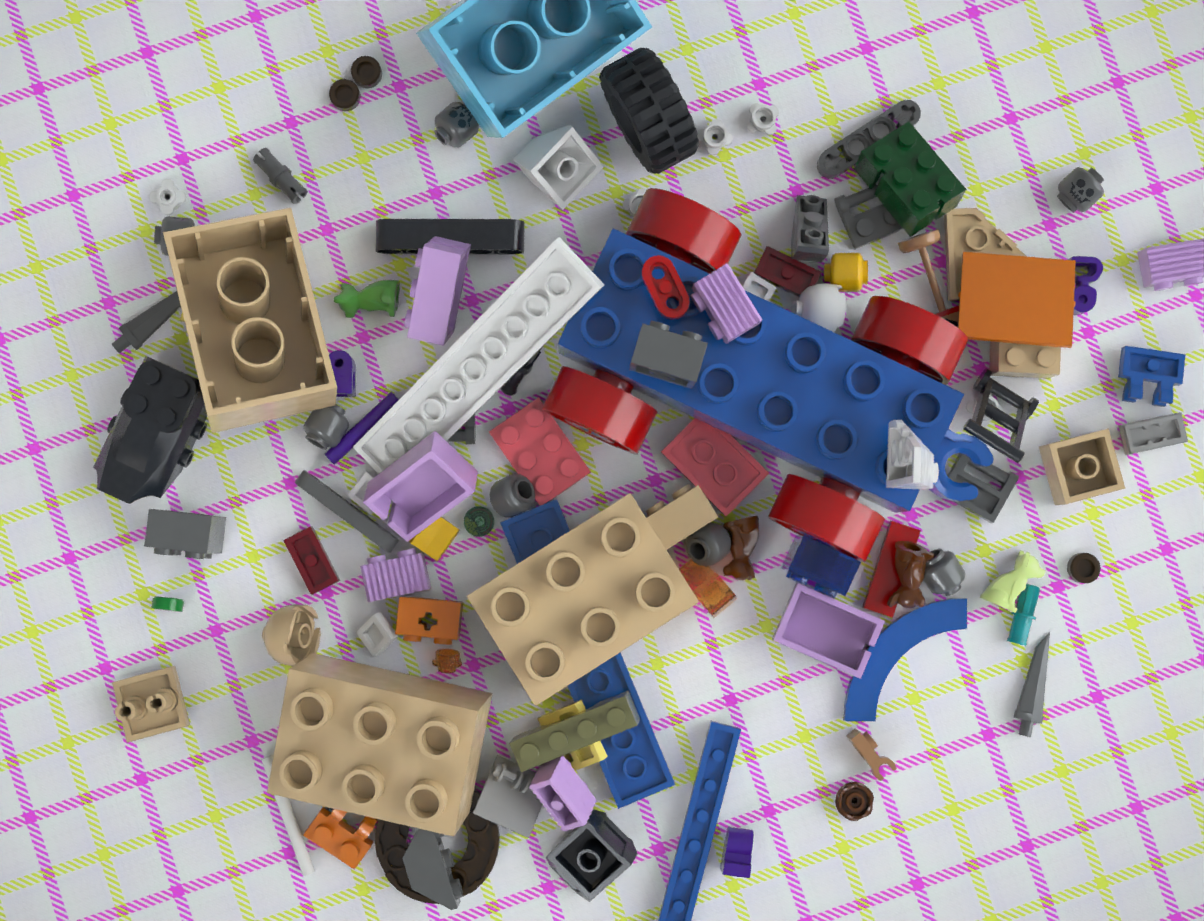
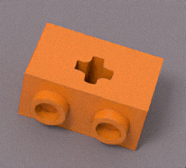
M400 596L395 634L403 635L404 641L421 642L422 637L434 638L433 643L452 645V640L460 638L463 602ZM429 612L432 613L433 619H437V624L432 625L430 629L427 628V623L422 622V618L428 616Z

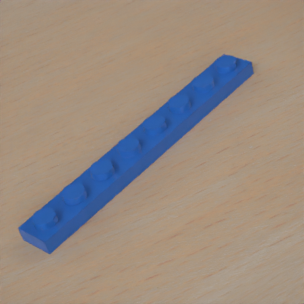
M710 720L658 921L692 920L741 729L738 727Z

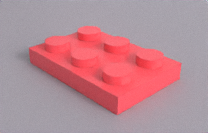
M538 397L493 428L489 433L516 472L525 476L532 483L535 499L541 506L560 495L590 474L591 471L554 418L542 410L544 404Z
M696 418L661 451L695 487L699 485L706 498L725 517L769 474L730 434Z

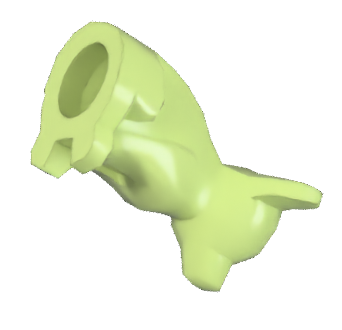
M1020 550L1015 561L1014 570L995 578L984 593L981 594L980 598L1016 613L1015 600L1026 588L1027 580L1029 578H1042L1045 570L1039 566V561L1034 556L1030 555L1029 552L1024 554V551Z

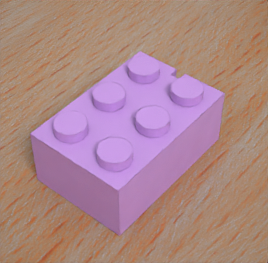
M435 236L430 242L424 244L423 249L419 248L415 267L420 268L417 279H413L410 289V297L414 298L413 307L407 310L404 327L409 328L407 338L444 346L454 333L471 244Z
M434 431L368 482L363 503L384 520L388 517L392 500L394 503L391 506L388 525L408 542L475 492L478 471Z
M796 583L772 640L861 679L871 656V652L863 650L865 644L872 647L875 646L885 621Z

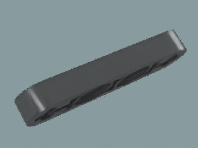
M912 100L900 101L825 150L817 161L819 174L827 179H833L855 166L859 155H854L849 151V142L859 140L863 143L864 149L880 140L873 133V127L876 124L886 125L889 133H891L896 127L899 128L909 121L905 118L895 126L893 121L900 116L902 109L905 112L910 110L913 113L910 117V123L915 126L921 116L919 105ZM842 151L845 158L837 163L835 166L836 170L832 167L826 169L824 166L827 162L826 158L834 160L840 156Z
M303 470L296 479L295 483L385 551L390 553L399 542V539L306 470Z

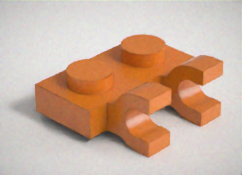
M322 807L303 836L355 870L374 842L368 836L373 831L378 819L365 816L355 829L342 820L347 813L346 811L332 809L329 812Z

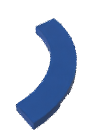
M967 598L946 599L926 604L922 608L919 607L903 614L880 632L875 646L868 645L866 651L871 652V656L861 679L852 676L849 682L844 703L843 720L876 721L879 695L894 665L912 647L931 636L952 630L967 629Z

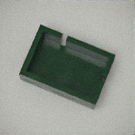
M910 121L862 150L854 168L870 189L876 186L881 172L884 174L881 177L875 195L909 237L930 225L934 218L937 220L956 208L967 190Z

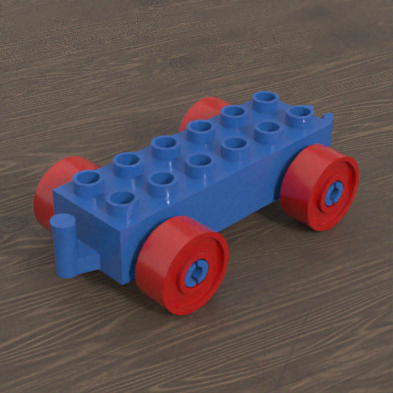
M657 188L646 190L626 234L614 228L612 229L592 271L602 281L604 286L568 321L557 344L559 354L595 370V373L591 376L579 370L562 366L542 407L544 412L598 440L638 455L658 411L631 395V392L635 389L821 477V481L818 484L800 476L787 474L768 518L817 544L861 562H866L885 518L871 508L857 502L859 496L897 513L910 511L920 489L886 488L888 427L890 421L902 420L934 454V463H938L939 474L937 482L933 483V489H929L931 492L942 499L954 502L972 500L978 496L977 487L966 482H954L947 476L945 471L946 461L956 453L966 455L978 467L990 466L994 460L987 445L978 438L967 434H957L949 429L964 396V393L947 386L968 342V337L959 328L945 319L913 304L885 296H872L851 340L745 291L761 316L762 321L757 326L726 344L723 338L719 340L715 338L708 326V323L711 322L710 317L705 310L700 312L697 309L690 295L694 293L692 290L694 283L729 263L741 238L740 230L725 217L710 208L682 195ZM661 255L671 260L688 293L690 300L688 310L679 319L669 320L659 314L643 282V265L652 256ZM655 269L652 271V276L655 279H662L664 272L661 269ZM669 298L666 301V305L670 309H675L679 306L675 298ZM650 321L660 322L670 326V332L682 335L683 331L693 332L702 336L701 341L708 343L697 382L692 389L629 370L642 323L649 325Z

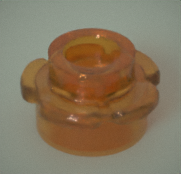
M439 649L435 652V660H432V664L438 667V671L441 673H454L456 668L462 666L460 652L454 649Z

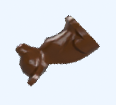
M758 516L746 517L723 524V527L728 530L731 536L730 552L733 560L723 567L724 576H733L736 580L742 581L755 578L753 565L749 557L755 549L759 538Z
M897 541L895 543V567L901 586L891 595L887 605L892 607L898 603L904 608H914L916 606L922 608L925 605V598L919 587L925 578L926 562L933 559L934 554L916 543Z

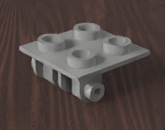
M497 755L473 814L529 838L543 803H540V799L536 798L537 795L533 794V790L529 789L536 772L530 769L521 772L517 763Z

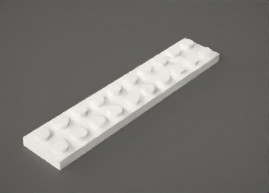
M560 237L555 239L353 448L379 474L434 431L447 442L604 284Z

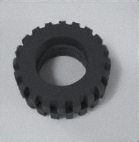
M638 48L602 69L599 76L600 84L611 113L634 155L648 172L659 174L696 153L699 147V139L693 124V118L679 92L677 84L674 83L671 74L664 67L661 59L656 57L655 52L649 48Z

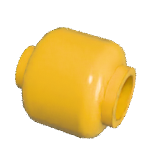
M835 253L831 257V262L824 264V282L841 285L842 288L838 290L839 292H858L862 289L863 284H868V260H863L860 253Z

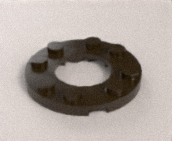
M475 788L470 813L463 822L468 834L467 850L461 860L454 864V867H451L453 878H458L461 883L463 896L471 894L487 879L495 864L500 845L498 824L473 814L481 794ZM379 819L375 833V851L388 881L398 891L414 900L439 904L411 888L402 859L409 847L407 839L410 826Z

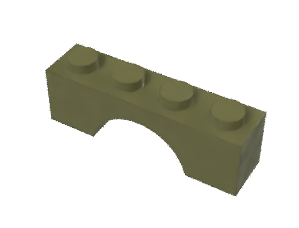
M627 690L600 701L571 717L552 724L541 725L519 734L509 744L520 771L524 772L638 725L640 717Z

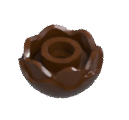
M846 783L841 786L836 794V808L846 819L858 821L871 814L874 795L863 783ZM853 798L857 799L856 803L851 802Z

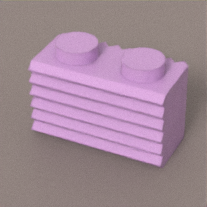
M1204 238L1148 247L1137 252L1144 288L1154 286V291H1162L1173 288V283L1184 282V286L1203 283Z
M728 263L693 284L692 290L694 293L690 295L691 299L700 312L705 310L710 317L711 322L708 323V326L717 340L723 338L727 344L761 323V316Z
M413 548L397 552L398 558L386 560L385 555L367 558L368 564L360 566L367 601L372 602L431 589L424 553L416 554V550Z
M564 756L541 764L529 789L533 790V794L537 795L536 798L540 799V803L544 804L543 807L547 808V812L551 813L550 816L554 817V821L558 822L557 825L561 826L563 831L587 824L588 816L591 815L590 812L595 806L594 803L597 802L589 791L587 784L580 779L572 768L571 763Z

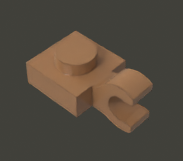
M854 729L846 735L861 757L870 766L872 774L878 780L882 781L884 779L879 773V767L882 764H888L893 771L897 769L891 759L879 756L874 749L878 745L867 731L862 734L857 729Z

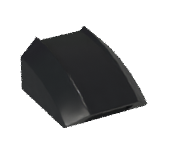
M595 809L590 812L591 815L588 816L587 824L572 829L545 857L550 867L578 895L589 902L627 870L638 854L632 839L628 838L607 817L605 812Z

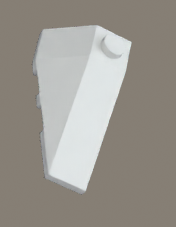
M902 420L890 421L888 427L886 488L933 489V483L937 482L939 474L938 463H934V454Z

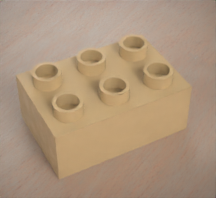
M286 208L163 232L211 432L216 433L336 406L337 385L292 209Z
M631 493L467 595L470 603L535 706L699 603Z
M311 653L289 668L267 793L454 837L470 813L493 693Z

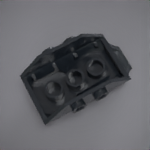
M145 356L129 388L125 390L121 397L120 404L122 407L118 415L114 416L108 425L107 432L109 435L93 466L97 472V490L128 504L147 496L161 498L182 472L183 467L187 468L194 456L192 448L196 440H200L203 437L207 428V423H205L207 412L199 379Z

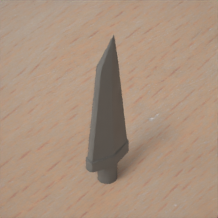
M174 292L128 323L120 326L119 329L123 335L112 343L115 350L121 353L130 345L136 350L143 346L142 344L181 307L178 292Z
M1050 632L1035 647L1020 699L1014 712L1013 718L1021 719L1019 735L1031 737L1034 722L1042 724Z

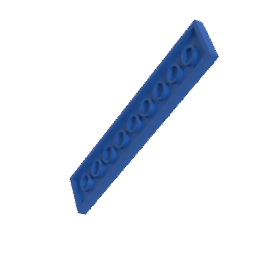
M557 499L500 522L517 564L570 531ZM621 652L568 685L573 701L582 700L585 709L628 690L638 712L640 721L637 726L600 740L608 757L599 763L618 809L675 785Z

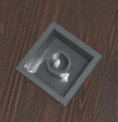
M650 321L649 325L642 323L629 370L692 389L697 382L708 343L701 341L702 336L693 332L683 331L682 335L670 332V326L660 322Z
M149 509L144 547H153L154 554L173 556L181 555V552L185 551V557L212 559V554L222 553L226 517Z

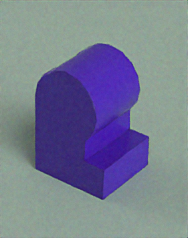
M333 351L329 354L337 385L336 397H356L355 361L345 351Z
M735 827L727 828L720 865L722 875L750 878L753 830Z

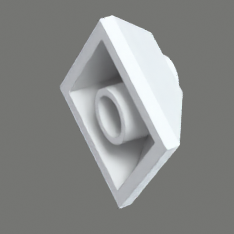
M570 125L534 137L513 159L526 177L562 210L604 167Z

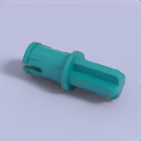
M1026 584V588L1019 594L1016 606L1017 611L1016 613L1011 612V614H1014L1007 641L1024 646L1027 645L1026 642L1032 620H1036L1034 612L1040 593L1039 587Z

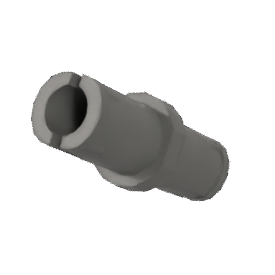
M268 148L261 149L259 153L265 160L256 154L253 162L269 177V181L275 187L281 189L293 204L299 203L301 199L296 195V192L304 198L308 193L307 189L291 175L292 171L286 165H282L271 154Z

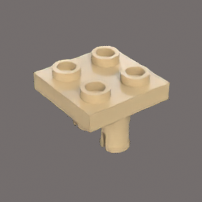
M175 666L112 682L118 705L115 709V715L118 720L122 721L127 743L190 725Z

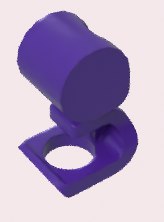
M1073 256L1067 259L1076 260L1075 267L1088 268L1087 274L1075 277L1074 301L1076 305L1073 315L1086 313L1092 310L1096 304V289L1089 286L1090 283L1098 280L1103 272V264L1096 257Z

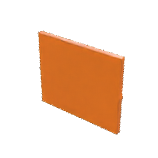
M963 252L960 292L958 293L960 298L958 328L965 333L969 340L1071 348L1073 314L1076 305L1074 301L1076 260Z

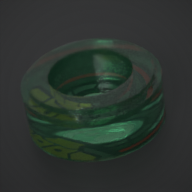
M482 506L469 509L464 517L465 529L476 537L488 535L495 525L493 513Z

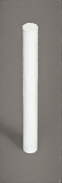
M273 755L261 759L268 780L270 778ZM274 795L303 876L315 872L289 798Z

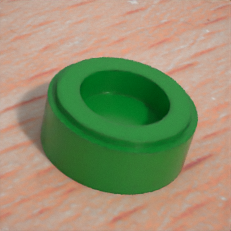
M154 596L151 609L183 612L184 601L183 599Z

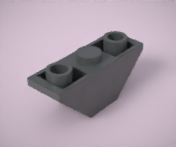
M797 195L791 238V259L822 263L829 252L827 199L815 195Z
M418 828L402 858L411 888L450 910L457 909L461 902L460 898L463 897V890L459 879H454L451 872V867H454V861L450 849H444L441 837L445 835Z

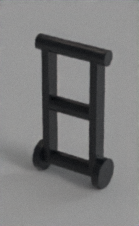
M986 368L973 386V389L978 392L980 391L973 418L966 422L963 430L1016 463H1019L1025 452L1020 450L1025 423L1035 411L1039 400L1034 397L1029 401L990 378L992 371ZM990 392L1018 409L1015 419L988 403ZM984 415L1012 432L1010 443L981 426Z

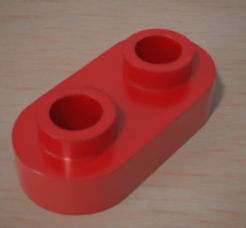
M661 255L650 257L642 268L643 282L659 314L669 320L679 319L688 310L690 303L688 293L670 259ZM661 269L664 272V277L662 279H655L652 276V271ZM669 298H675L679 306L675 309H670L666 305V301Z

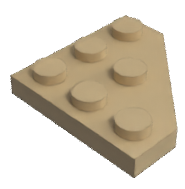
M977 208L953 209L944 215L948 301H960L958 293L960 292L963 252L1026 256L1016 247L1017 244L1000 229L997 230Z

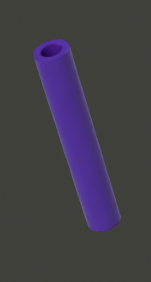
M391 391L342 437L336 447H331L325 452V456L334 465L342 459L399 400L396 395Z

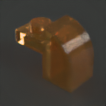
M690 559L679 568V571L697 597L699 604L713 619L737 600L734 592L709 566H699Z

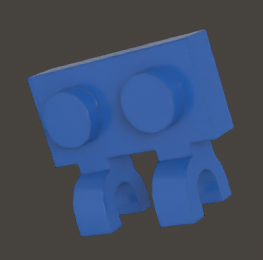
M1131 346L1122 347L1118 378L1127 379L1122 401L1134 403L1136 399H1143V381L1157 383L1152 399L1153 406L1165 407L1166 404H1172L1173 386L1183 384L1186 354Z

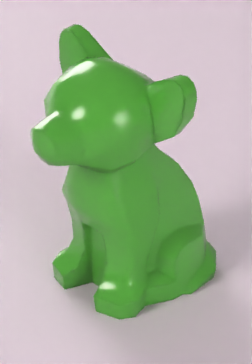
M376 281L361 291H357L350 284L342 283V292L334 297V302L338 303L341 310L345 311V317L353 318L359 308L369 312L382 310L389 313L390 317H395V312L399 305L400 281Z

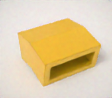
M440 517L409 540V542L435 561H439L460 529L443 517Z

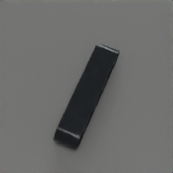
M376 220L375 252L417 254L419 248L423 249L424 244L430 242L435 236L471 244L469 254L512 255L524 253V221Z

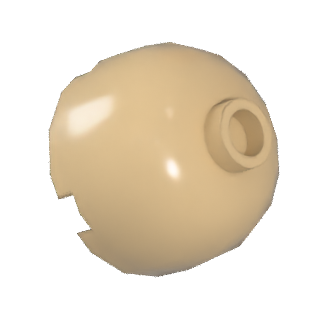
M300 604L287 605L274 611L263 629L262 638L267 652L272 659L280 664L294 666L311 653L317 654L321 631L320 628L314 630V619L319 618L313 607Z

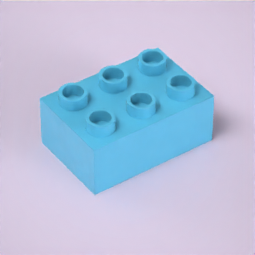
M461 0L416 34L486 136L504 138L651 29L652 25L636 0Z

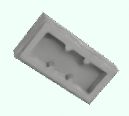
M1181 412L1118 425L1125 455L1188 442Z

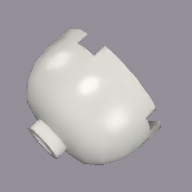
M815 284L809 286L801 293L798 301L793 302L791 312L835 333L836 327H843L846 311L845 293L839 292L838 290L842 286L836 284Z

